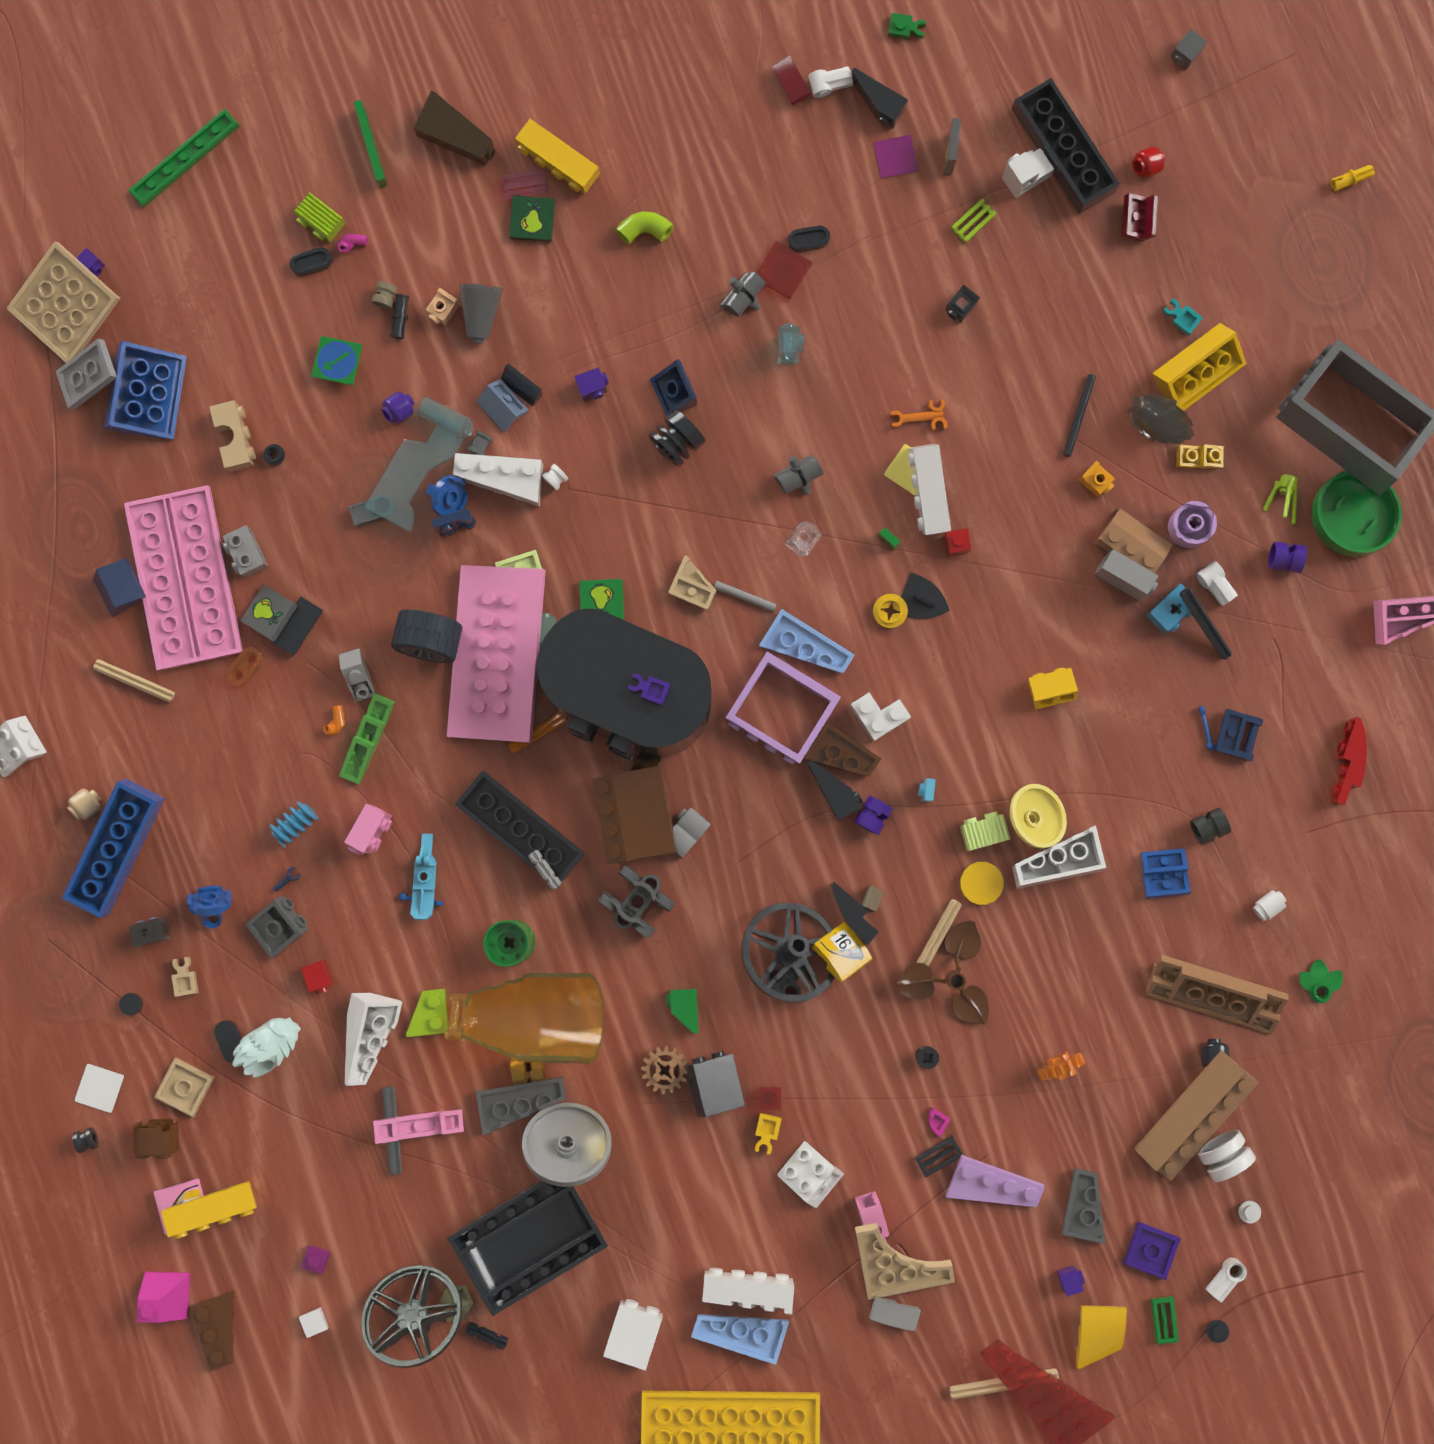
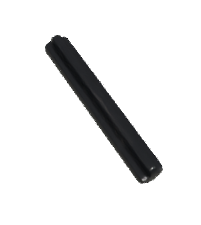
M1184 588L1179 593L1183 602L1219 657L1224 660L1228 659L1232 655V651L1190 588Z

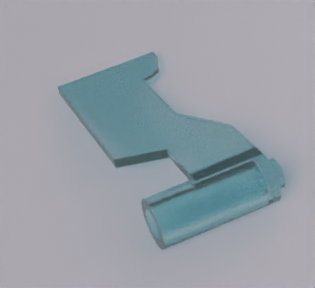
M425 396L421 401L417 415L436 425L427 443L403 440L365 505L367 510L409 532L412 530L415 519L413 508L409 504L425 476L433 468L453 458L465 437H469L474 429L472 419L428 396Z

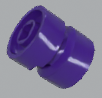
M1274 541L1269 552L1268 567L1275 570L1286 568L1288 572L1301 573L1306 561V546L1292 544L1289 547L1287 543Z
M869 795L863 805L864 811L858 813L854 822L879 836L884 827L883 820H888L893 808Z

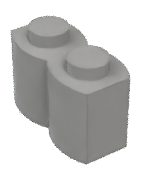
M684 808L677 816L679 822L673 827L677 847L676 853L682 858L711 825L692 808L688 811Z

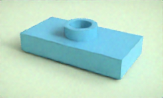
M927 778L920 783L918 796H921L920 802L929 803L934 800L935 779Z

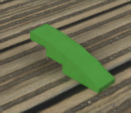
M376 693L373 695L358 732L353 737L339 775L340 777L358 785L361 783L387 725L395 701Z

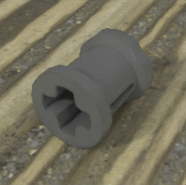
M476 431V437L467 450L474 455H485L484 453L489 443H492L494 439L481 431Z

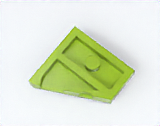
M446 988L422 991L406 1037L449 1033Z

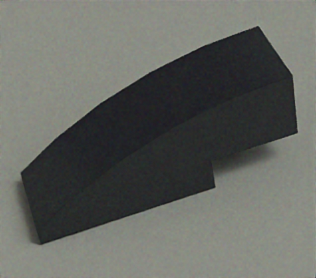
M833 882L830 886L839 911L850 928L868 945L879 932L862 918L868 910Z

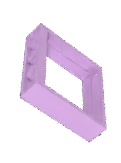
M766 652L726 716V720L729 721L727 725L736 731H739L741 728L747 732L746 737L756 743L758 740L766 744L764 748L775 754L778 751L783 754V760L792 765L795 762L800 764L841 697L771 653ZM767 664L829 702V705L798 754L735 716Z

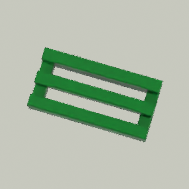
M1174 1297L1150 1298L1155 1343L1179 1342ZM1159 1303L1164 1336L1163 1339H1161L1157 1304ZM1165 1303L1169 1304L1172 1338H1169Z

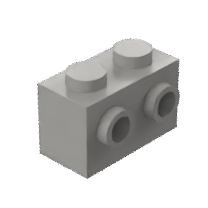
M247 525L223 536L225 541L223 547L228 555L231 554L234 560L231 564L237 575L240 574L247 578L269 567L252 530Z

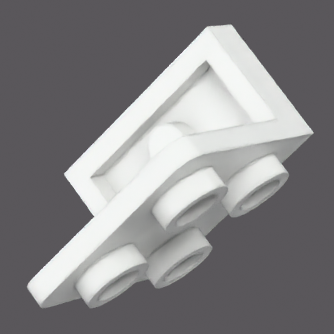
M26 716L7 720L0 726V774L3 777L12 774L24 762L42 757L47 753Z

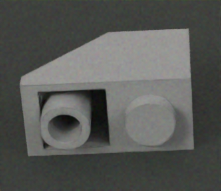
M360 648L340 654L341 672L355 702L373 697L375 694L374 686Z

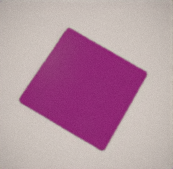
M911 135L874 142L881 178L918 171Z

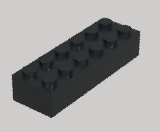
M1052 78L1015 99L1012 111L1037 150L1041 148L1053 166L1054 176L1079 214L1116 192L1120 183Z
M483 770L455 803L457 807L537 872L536 864L532 863L528 856L533 851L538 850L543 856L542 859L546 860L554 871V876L558 877L561 884L586 854Z

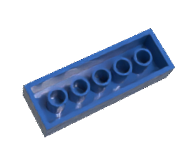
M128 779L117 781L62 899L99 918L110 914L165 798Z

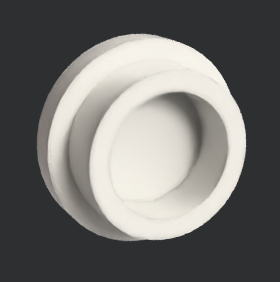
M1248 1200L1239 1206L1238 1214L1244 1222L1255 1223L1261 1216V1209L1257 1203Z

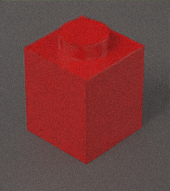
M968 528L947 531L943 536L947 557L967 554L972 549Z
M326 960L301 967L308 992L315 991L316 995L329 991L328 986L334 984Z

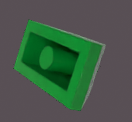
M697 988L670 989V994H666V1007H671V1013L692 1033L698 1034Z

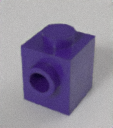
M599 367L574 376L583 401L590 398L596 400L603 397L604 393H607L606 385H609L605 372L601 373Z

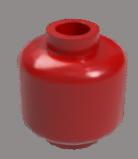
M1156 147L1141 150L1134 156L1132 162L1133 170L1142 178L1156 175L1162 172L1164 168L1165 156Z

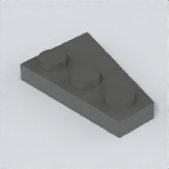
M1074 1168L1061 1234L1106 1244L1100 1207L1098 1175L1096 1172Z

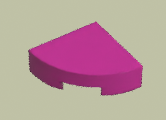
M931 1107L928 1117L929 1125L935 1135L940 1138L951 1118Z

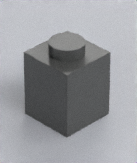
M1190 29L1176 46L1171 57L1177 65L1188 69L1201 53L1207 41Z

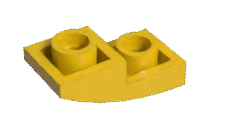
M1179 445L1176 450V467L1223 468L1224 446Z

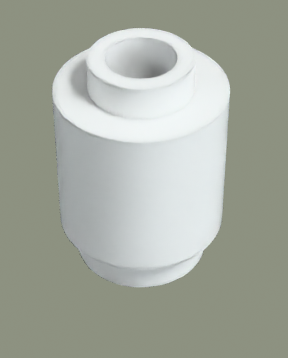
M1271 890L1258 900L1252 909L1258 918L1264 922L1267 919H1272L1285 909V902L1287 900L1280 891L1275 892Z

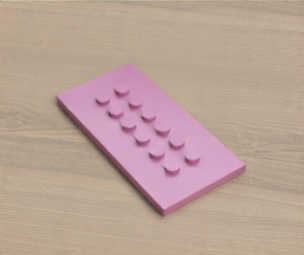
M206 485L124 503L139 583L146 595L143 598V604L156 670L162 671L243 653L211 487Z
M461 565L456 621L463 628L456 659L452 666L447 737L532 743L537 684V658L540 647L546 570Z

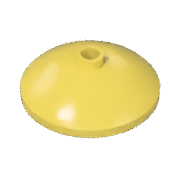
M1029 784L1020 788L1011 800V822L1016 833L1025 843L1042 849L1049 848L1062 839L1067 824L1066 813L1062 802L1052 790L1040 784Z

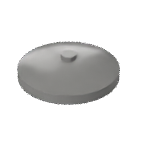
M577 1103L551 1105L538 1112L526 1126L522 1139L523 1157L530 1171L540 1180L555 1186H577L596 1177L606 1166L611 1154L610 1130L605 1120L596 1111L587 1106Z

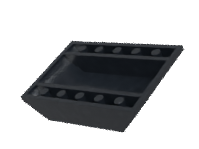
M542 1180L537 1181L477 1217L447 1238L492 1316L608 1247L574 1186H555Z

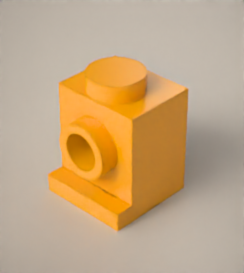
M1097 460L1079 481L1096 497H1099L1101 493L1106 495L1114 487L1111 482L1115 478L1100 466ZM1096 477L1102 478L1103 482H1098Z

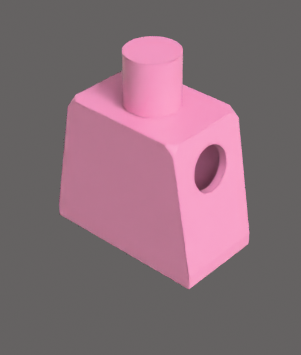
M876 1191L854 1197L862 1225L877 1223L881 1236L886 1241L885 1237L889 1236V1231Z

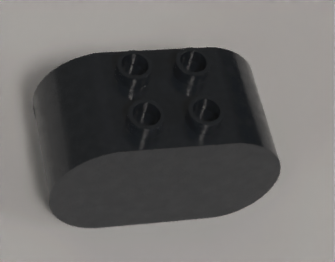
M581 609L569 613L552 626L541 643L537 658V673L541 687L556 712L568 721L565 727L569 729L568 733L589 743L593 742L596 734L608 739L606 746L609 747L608 750L632 761L636 751L650 757H666L680 753L695 743L703 733L711 712V679L703 660L687 647L598 609ZM633 674L640 675L646 682L649 676L671 684L663 706L641 698L642 691L632 692L628 689V685L636 687L639 684V681L632 677Z

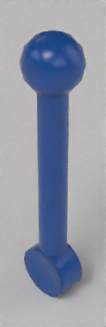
M1200 706L1198 709L1207 739L1206 748L1212 751L1215 745L1211 741L1205 708Z
M402 892L399 894V900L412 901V896ZM434 900V905L443 906V902Z

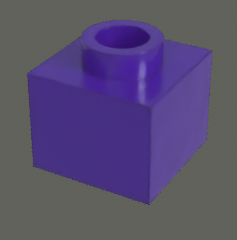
M87 248L77 257L96 277L100 275L102 268L105 266Z
M1072 1265L1057 1271L1063 1292L1067 1297L1084 1291L1082 1284L1085 1283L1081 1270L1077 1271Z

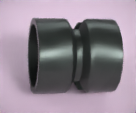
M1220 808L1207 812L1206 817L1200 815L1190 820L1192 832L1202 846L1214 841L1215 836L1221 838L1231 833L1227 817Z

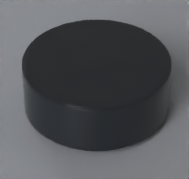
M136 993L125 994L119 1002L120 1010L126 1015L139 1013L143 1008L141 996Z

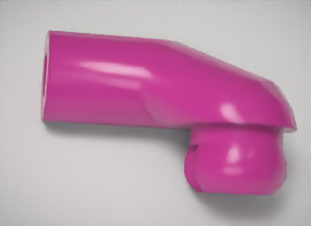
M346 234L338 241L337 250L340 253H347L355 245L367 246V235Z

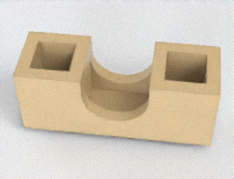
M235 400L210 406L214 427L219 432L232 430L234 433L233 441L229 445L219 447L224 468L230 473L253 467V459H256L253 447L249 446L248 439L251 436L248 427L244 426L243 419L246 418L243 406H239Z

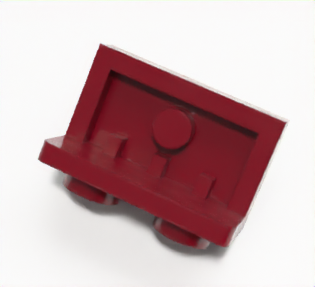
M1131 193L1124 195L1122 237L1141 242L1155 237L1158 210L1157 195H1151L1147 198Z

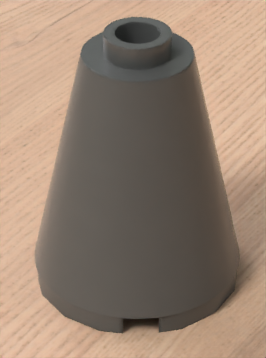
M460 284L466 334L468 338H471V342L484 343V339H489L503 288L496 286L490 288L480 284Z

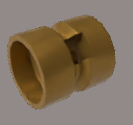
M541 1052L528 1054L527 1058L523 1055L510 1057V1070L514 1085L526 1084L528 1080L532 1082L545 1081V1068ZM527 1065H531L532 1071L528 1072Z

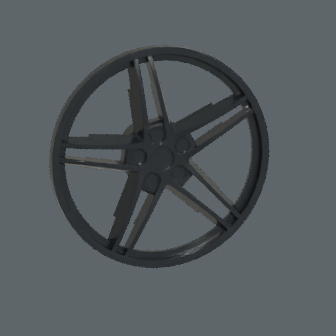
M796 903L775 904L759 912L747 926L741 944L743 965L753 984L767 996L787 1003H799L817 997L829 987L835 978L829 972L826 980L821 985L818 984L815 978L816 975L809 965L807 957L818 954L815 950L809 951V946H813L821 938L807 940L801 935L799 911L818 921L827 934L833 929L819 913L809 907ZM787 910L784 938L766 931L762 932L754 929L765 916L776 911ZM791 910H794V935L789 934ZM754 934L760 938L776 943L775 947H773L762 940L760 941L752 937L751 935ZM750 940L777 954V957L761 979L757 976L750 961ZM779 963L783 968L766 985L764 980ZM802 966L805 974L807 975L809 981L811 982L815 990H812L806 978L800 971L799 967ZM792 967L809 993L787 995L777 992L770 987Z

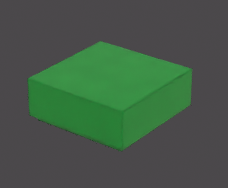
M883 528L878 534V538L893 551L900 543V540L887 528Z

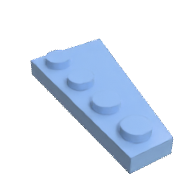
M781 609L759 644L761 647L841 673L845 672L855 656L852 652Z
M698 1314L691 1337L776 1365L789 1320Z

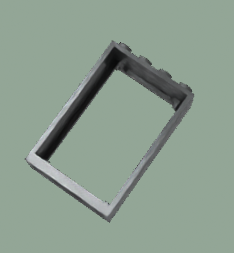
M1339 339L1333 345L1328 344L1317 356L1311 367L1303 374L1301 380L1290 391L1288 397L1278 407L1280 412L1276 416L1279 421L1378 495L1384 493L1400 478L1434 432V410ZM1327 367L1416 432L1392 465L1303 400Z

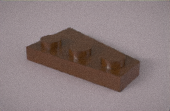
M828 722L804 756V759L869 777L881 760L876 754Z
M234 1290L190 1306L210 1371L234 1362Z

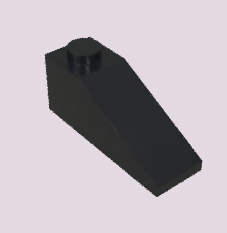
M853 68L851 73L853 84L874 117L878 119L881 125L885 127L890 126L894 129L907 108L908 99L860 70Z
M812 760L807 763L837 821L862 808L860 804L863 801L857 791L853 792L849 786Z

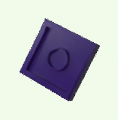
M1137 1221L1123 1264L1166 1280L1181 1238Z

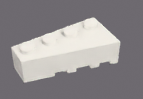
M455 453L453 475L461 478L465 483L540 507L543 463L541 460Z
M1096 825L1015 864L1012 870L1017 889L1102 872L1106 865Z
M721 1268L705 1270L702 1302L729 1306L733 1305L734 1302H738V1306L751 1309L756 1307V1305H760V1308H763L764 1311L773 1312L778 1308H783L785 1314H792L794 1283L793 1278H789V1275L776 1274V1277L767 1276L765 1272H754L753 1275L745 1274L743 1270H732L731 1273L723 1272Z

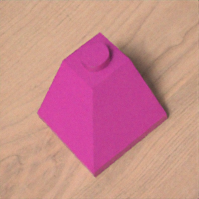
M146 1271L138 1296L137 1322L160 1323L187 1319L190 1273Z

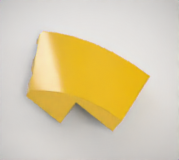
M1080 1305V1326L1078 1329L1076 1357L1077 1369H1081L1122 1349L1126 1330V1307Z

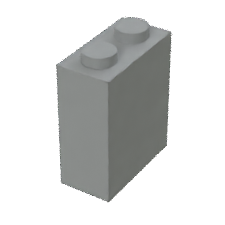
M1114 549L1103 558L1094 574L1138 601L1143 597L1147 598L1158 585L1155 582L1158 578L1157 574Z

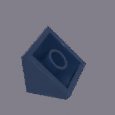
M680 359L675 360L650 379L666 416L674 409L683 412L697 406V397Z
M128 559L96 569L93 581L111 617L117 616L146 597Z

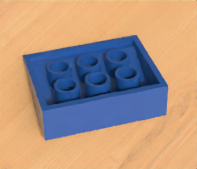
M125 341L120 342L117 345L114 361V370L117 378L111 382L104 429L173 440L187 356Z

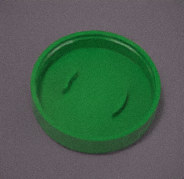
M1343 471L1329 479L1318 490L1312 503L1311 516L1317 535L1330 549L1349 557H1363L1377 552L1393 540L1401 525L1402 509L1398 495L1392 486L1381 495H1378L1348 471Z

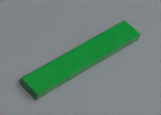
M224 108L128 191L143 208L146 207L238 129L240 125Z

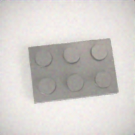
M101 339L95 340L56 371L67 407L74 410L117 378L105 341Z

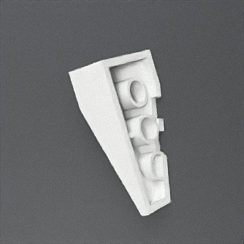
M373 993L351 994L346 1030V1086L366 1085L378 1062L377 1055L382 1047L385 1048L388 1042L386 1038L391 1028L395 1029L398 1023L402 1001Z

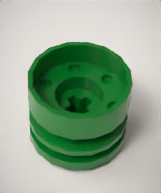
M516 919L499 921L493 924L485 933L483 940L484 952L488 959L496 965L503 967L518 965L528 960L535 948V935L531 928L523 921ZM508 938H509V939L514 938V939L516 940V941H514V943H513V944L515 945V947H514V946H510V947H509V946L507 945V944L510 942V941L508 940Z

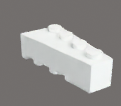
M929 444L908 448V461L912 470L911 482L916 492L914 503L916 510L919 509L920 518H917L919 531H922L924 535L951 531L939 445Z

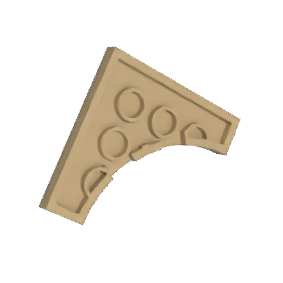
M877 1223L855 1227L868 1300L875 1299V1297H885L955 1282L951 1260L923 1261L907 1257L895 1251L887 1244L881 1236Z

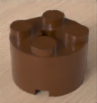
M150 1119L146 1125H142V1121L133 1124V1153L136 1159H146L149 1156L167 1159L171 1157V1153L179 1150L178 1121L174 1123L173 1119Z

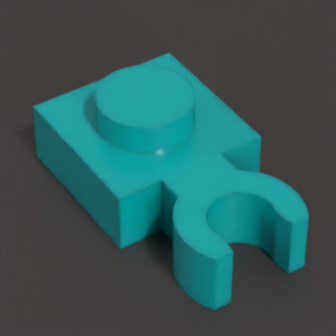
M1171 299L1169 303L1174 307V310H1169L1165 307L1162 312L1168 317L1173 316L1175 320L1172 324L1189 336L1203 317L1188 305L1183 309L1180 308L1179 302L1176 299Z

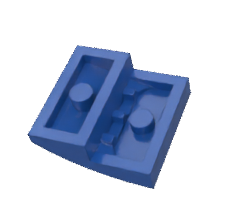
M1185 848L1141 852L1146 899L1183 896L1191 893L1187 875L1188 863Z

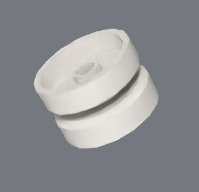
M1238 1129L1225 1132L1213 1138L1197 1152L1202 1164L1209 1165L1207 1172L1214 1182H1221L1236 1176L1251 1166L1256 1160L1251 1148L1243 1146L1245 1138Z

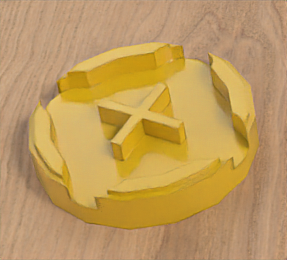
M988 862L970 864L963 871L960 878L962 894L968 901L977 905H987L994 902L1001 895L1004 888V879L1000 870Z

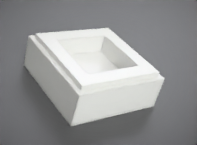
M321 1307L299 1316L307 1338L329 1328Z

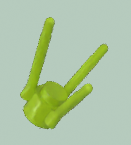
M1281 475L1280 481H1275L1274 488L1266 501L1263 511H1267L1277 491L1280 490L1279 493L1286 496L1283 518H1287L1290 498L1292 496L1291 523L1293 525L1296 524L1298 478L1293 475Z

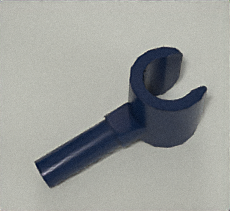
M296 867L288 869L287 876L273 887L275 891L281 889L291 880H299L300 873L296 877L290 876L291 871L295 870Z

